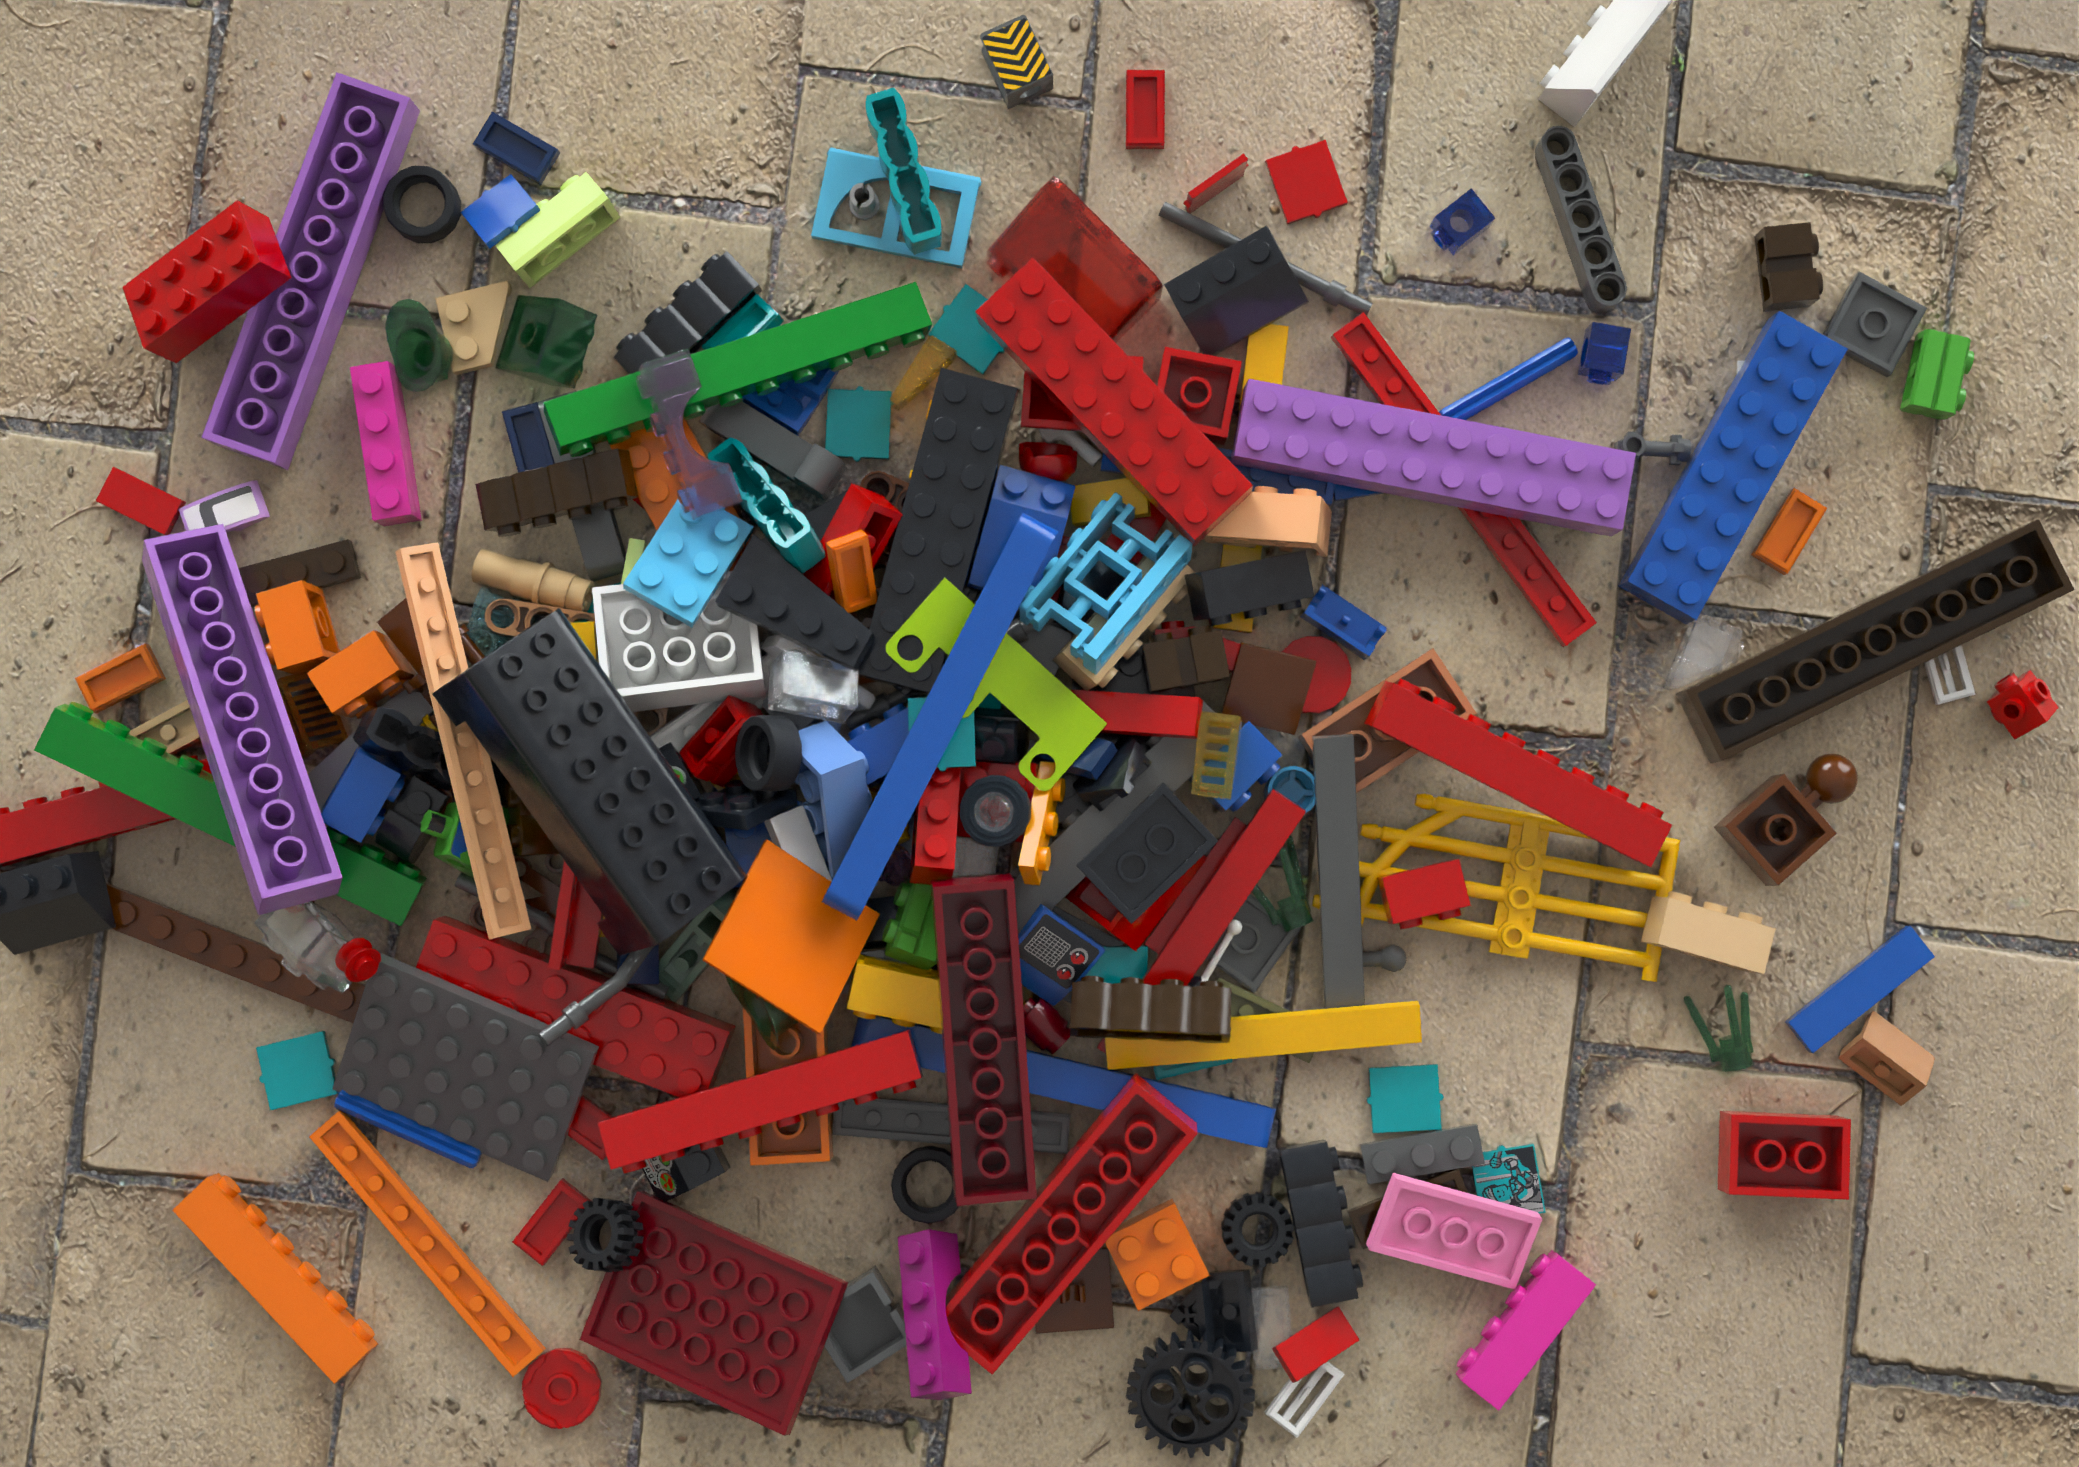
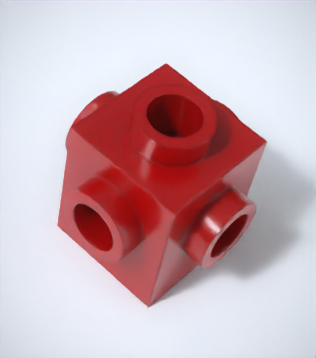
M2031 669L2018 677L2013 672L1999 680L1994 685L1996 692L1987 701L1994 719L2006 727L2014 740L2046 723L2059 708L2052 699L2046 683L2037 678Z

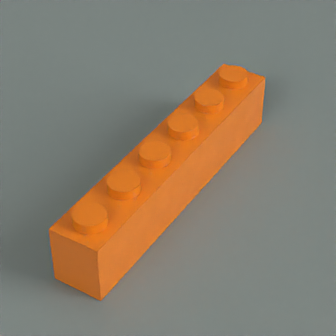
M219 1173L208 1176L172 1211L334 1384L337 1383L378 1345L373 1338L375 1336L374 1331L362 1319L356 1320L346 1310L348 1304L338 1292L334 1290L329 1291L319 1281L321 1275L312 1264L307 1261L302 1262L292 1252L294 1246L286 1236L279 1232L277 1234L274 1233L266 1224L268 1219L264 1212L256 1205H248L239 1195L241 1190L234 1180L226 1175L222 1177Z

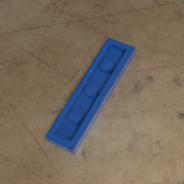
M1905 926L1787 1019L1785 1023L1807 1051L1814 1053L1935 956L1911 926Z

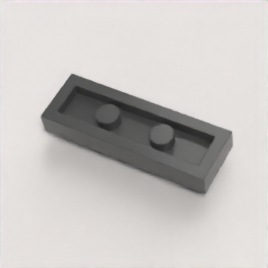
M1476 1123L1360 1144L1368 1184L1390 1181L1392 1173L1413 1177L1485 1164L1478 1125Z

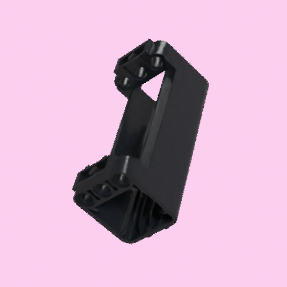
M560 608L539 620L432 693L452 723L456 726L463 722L467 723L602 912L605 919L597 923L598 927L619 956L661 943L747 876Z

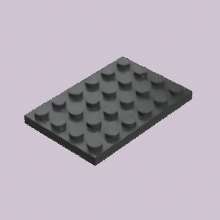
M380 953L381 961L378 970L371 978L367 979L332 1089L337 1092L344 1090L350 1095H357L380 1105L385 1110L398 1113L416 1121L422 1126L430 1127L457 1141L464 1142L479 1149L486 1156L548 1182L556 1168L599 1046L567 1032L547 1046L541 1040L538 1033L545 1029L548 1024Z

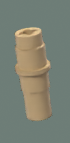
M482 549L478 553L472 569L473 582L508 592L512 596L532 601L534 604L587 612L593 600L592 588L595 587L593 581L581 578L577 574L557 569L551 562L546 561L540 564L527 559H516Z

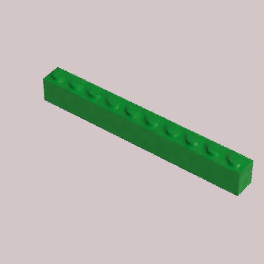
M916 282L545 401L544 414L559 455L562 456L570 453L571 457H578L592 451V445L608 441L609 445L618 444L628 440L632 432L644 428L646 432H654L668 426V420L683 416L684 420L694 419L706 413L705 408L720 404L721 408L730 407L743 401L742 396L756 391L758 396L767 395L778 390L781 383L794 380L795 384L803 383L816 377L817 371L830 368L832 372L851 366L853 364L852 360L867 356L868 360L884 356L889 353L890 347L903 344L904 348L918 345L925 341V336L928 335L933 324Z
M70 702L69 705L62 704L54 708L34 751L236 847L211 773L202 770L204 765L201 762L182 755L179 759L167 753V747L154 739L145 737L142 741L130 735V729L119 722L107 720L105 723L92 717L93 711L79 703ZM327 826L326 830L343 877L339 892L336 895L402 926L407 920L427 880L426 877L420 875L421 869L403 860H400L397 864L385 858V852L382 849L368 843L360 846L349 841V836Z

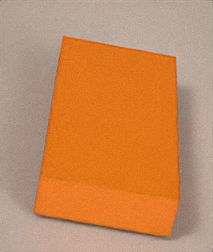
M1791 489L1751 555L1781 574H1788L1827 510V507L1799 490Z
M861 529L826 542L835 602L848 613L876 604L878 598L868 535Z
M143 644L75 678L89 708L95 714L166 679L149 644Z

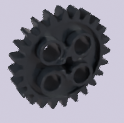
M1188 1330L1185 1341H1180L1178 1335L1172 1332L1170 1344L1168 1345L1160 1337L1157 1338L1155 1344L1156 1351L1147 1346L1144 1347L1142 1355L1144 1360L1136 1358L1133 1365L1135 1372H1129L1127 1384L1130 1387H1127L1126 1399L1132 1401L1129 1403L1128 1413L1137 1415L1135 1428L1147 1426L1145 1439L1150 1440L1158 1436V1449L1161 1450L1170 1443L1173 1445V1455L1175 1456L1178 1455L1182 1447L1187 1448L1190 1458L1194 1457L1195 1449L1200 1447L1206 1456H1210L1212 1444H1215L1218 1449L1224 1451L1225 1437L1233 1442L1238 1441L1237 1429L1246 1430L1248 1427V1419L1246 1417L1253 1416L1254 1405L1250 1402L1255 1401V1389L1250 1388L1253 1386V1374H1244L1247 1368L1246 1360L1234 1362L1237 1349L1232 1348L1227 1352H1223V1339L1221 1338L1214 1345L1208 1344L1209 1337L1206 1332L1202 1335L1200 1341H1194L1191 1330ZM1193 1365H1200L1204 1367L1206 1371L1203 1373H1194L1189 1369V1367ZM1173 1366L1177 1367L1178 1370H1179V1372L1181 1373V1377H1180L1179 1374H1178L1173 1368H1171V1367H1173ZM1158 1383H1166L1170 1385L1172 1389L1168 1391H1161L1157 1389L1154 1385ZM1217 1397L1224 1399L1227 1403L1215 1405L1209 1400ZM1201 1412H1202L1203 1416H1204L1207 1420H1209V1422H1206V1421L1203 1420L1202 1416L1200 1415ZM1180 1415H1185L1190 1417L1193 1421L1189 1423H1182L1178 1421L1176 1417Z

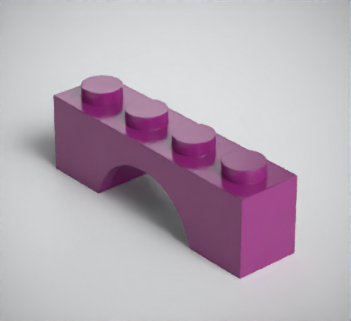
M932 1229L898 1236L911 1398L944 1400L972 1394L969 1356L954 1339L946 1316V1294L951 1281L961 1274L958 1236L955 1233Z

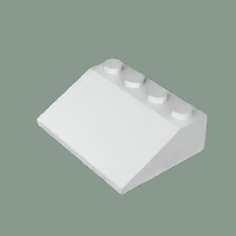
M1613 0L1607 9L1600 5L1587 22V25L1592 29L1583 39L1577 35L1563 53L1568 57L1567 61L1560 69L1553 65L1540 82L1545 89L1538 100L1575 127L1673 0Z
M732 571L727 572L693 628L623 589V584L592 588L599 665L632 712L724 701L728 695L738 699L766 696L758 625L718 607L715 602Z

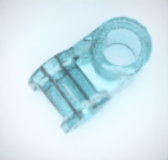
M482 586L475 599L467 628L470 630L468 635L474 643L481 636L491 637L492 645L489 651L484 653L486 657L508 640V637L496 635L488 629L485 623L486 608L492 601L509 598L492 593L490 587ZM514 597L513 599H511L516 601H522L521 598ZM499 607L503 611L495 609L491 615V621L496 627L507 628L513 623L515 619L514 614L507 607Z

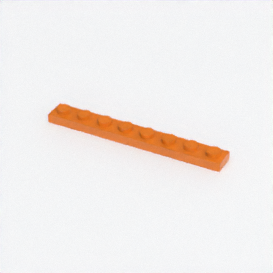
M341 1110L338 1111L309 1136L512 1377L546 1349L346 1113Z

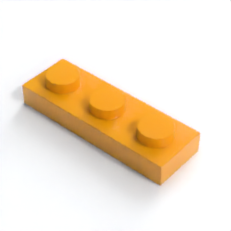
M1040 761L1037 778H1050L1055 772V762ZM1060 778L1048 791H1041L1037 787L1034 788L1031 802V819L1025 830L1018 863L1024 884L1040 886L1043 871L1049 870L1051 849L1048 847L1050 836H1056L1058 829V814L1055 811L1057 802H1062L1065 796L1064 778Z

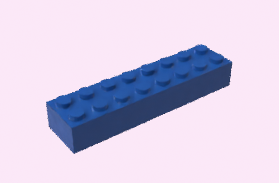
M1778 311L1766 321L1744 360V364L1735 376L1618 587L1684 624L1697 620L1848 350L1846 347L1781 311Z

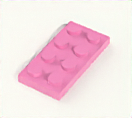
M1392 1173L1366 1245L1373 1252L1515 1290L1542 1222V1217L1538 1212Z

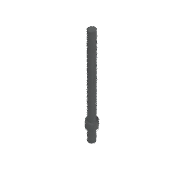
M1167 202L1163 204L1159 212L1160 217L1224 248H1228L1242 240ZM1288 262L1301 286L1323 296V301L1335 307L1340 304L1358 314L1364 312L1367 316L1373 303L1345 290L1347 286L1335 280L1328 282Z

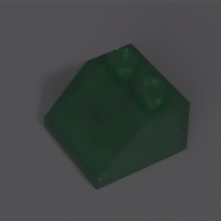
M518 295L495 368L548 385L575 389L577 380L583 372V360L588 344L594 336L597 314L559 298Z

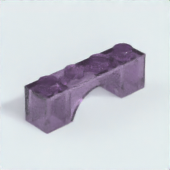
M689 349L642 363L639 368L641 375L636 376L637 386L642 398H649L654 413L649 414L650 422L656 437L663 436L668 451L663 452V457L670 475L677 474L682 489L677 490V497L683 512H690L692 519L695 520L740 504L743 500L730 464L711 461L698 454L691 447L684 433L683 414L686 404L702 387Z

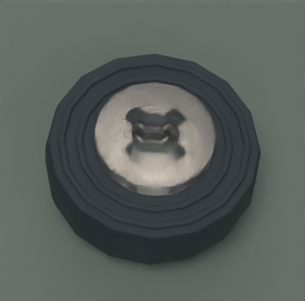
M989 775L976 780L966 789L960 802V819L964 830L973 840L985 846L1001 847L1014 842L1025 832L1031 819V803L1027 792L1017 781L1006 776Z

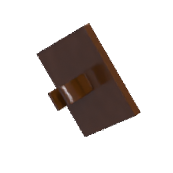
M1241 642L1220 718L1245 724L1250 721L1254 726L1295 735L1317 661Z
M1108 1248L1097 1251L1035 1324L1036 1334L1114 1328Z

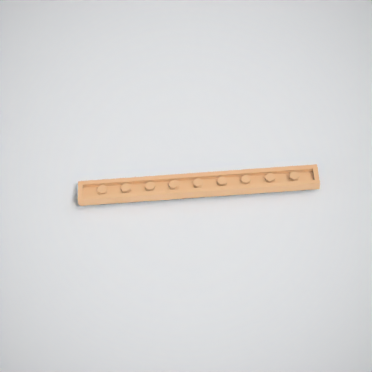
M437 542L400 548L395 553L488 938L490 940L530 930L531 925L490 755L467 723L463 722L458 726L452 723L432 695L433 692L468 669L439 544Z

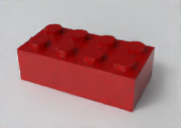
M237 200L122 288L143 349L178 363L290 280L291 275L269 217Z

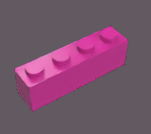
M389 361L350 367L372 520L384 527L422 521L399 369Z
M1553 1250L1548 1255L1541 1254L1535 1260L1529 1271L1532 1274L1523 1287L1517 1285L1516 1289L1511 1291L1505 1301L1508 1307L1499 1318L1493 1316L1487 1322L1481 1332L1483 1339L1475 1349L1472 1347L1468 1348L1457 1362V1367H1459V1370L1456 1372L1457 1377L1498 1411L1596 1286L1593 1281Z

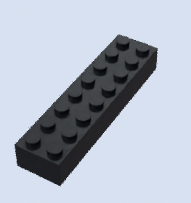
M941 368L901 512L903 515L897 526L869 628L873 632L875 639L858 668L857 674L860 677L928 695L948 654L938 647L918 671L907 672L887 654L886 644L944 578L964 594L1016 406L1018 388ZM906 635L899 640L897 650L903 659L913 661L921 656L923 644L917 636Z

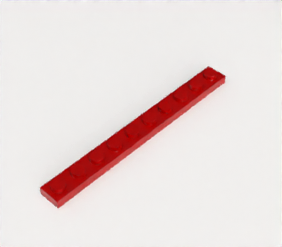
M1364 312L1331 336L1333 342L1380 404L1441 415ZM1459 508L1562 647L1567 646L1597 623L1518 518Z

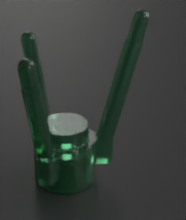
M1291 835L1286 841L1288 853L1285 848H1281L1279 851L1291 896L1277 901L1280 909L1276 910L1258 884L1252 890L1253 894L1267 911L1272 925L1275 926L1281 923L1284 932L1314 921L1306 898L1298 856Z
M1725 985V1001L1731 1035L1719 1038V1046L1716 1045L1691 997L1685 996L1684 1002L1709 1049L1711 1062L1720 1061L1722 1071L1725 1072L1751 1067L1753 1065L1751 1053L1754 1050L1751 1042L1748 993L1742 992L1740 995L1742 1033L1740 1034L1731 985Z

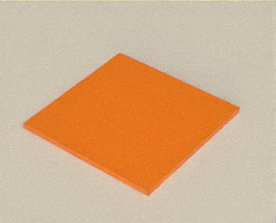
M766 839L702 960L815 1033L821 1034L880 914L865 905L858 920H855L821 903L831 881Z

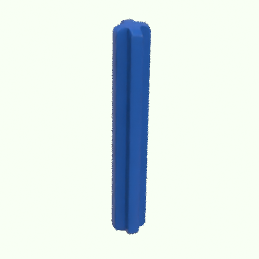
M1564 338L1446 406L1439 413L1441 416L1467 420L1573 359L1578 354L1577 347L1570 338Z
M341 1090L337 1095L334 1107L344 1113L468 1168L476 1167L480 1161L482 1153L473 1146L457 1141L430 1127L422 1126L416 1121L396 1112L385 1110L380 1105L357 1095H350L344 1090Z

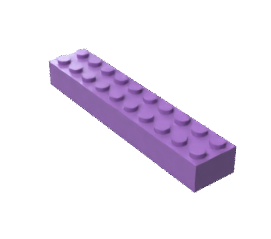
M336 72L276 234L291 279L248 310L201 438L222 448L285 470L289 469L384 211L383 193L389 180L399 170L420 113L418 107L409 97Z
M1248 379L1243 389L1230 462L1245 467L1612 537L1623 530L1636 453Z
M219 524L144 540L143 566L258 915L338 894L343 877L224 525Z

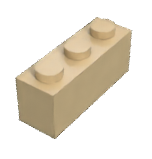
M1672 891L1668 892L1667 897L1652 896L1641 942L1745 972L1765 973L1776 928L1762 925L1763 917L1745 912H1739L1738 917L1726 914L1728 907L1711 902H1704L1703 907L1691 904V896Z

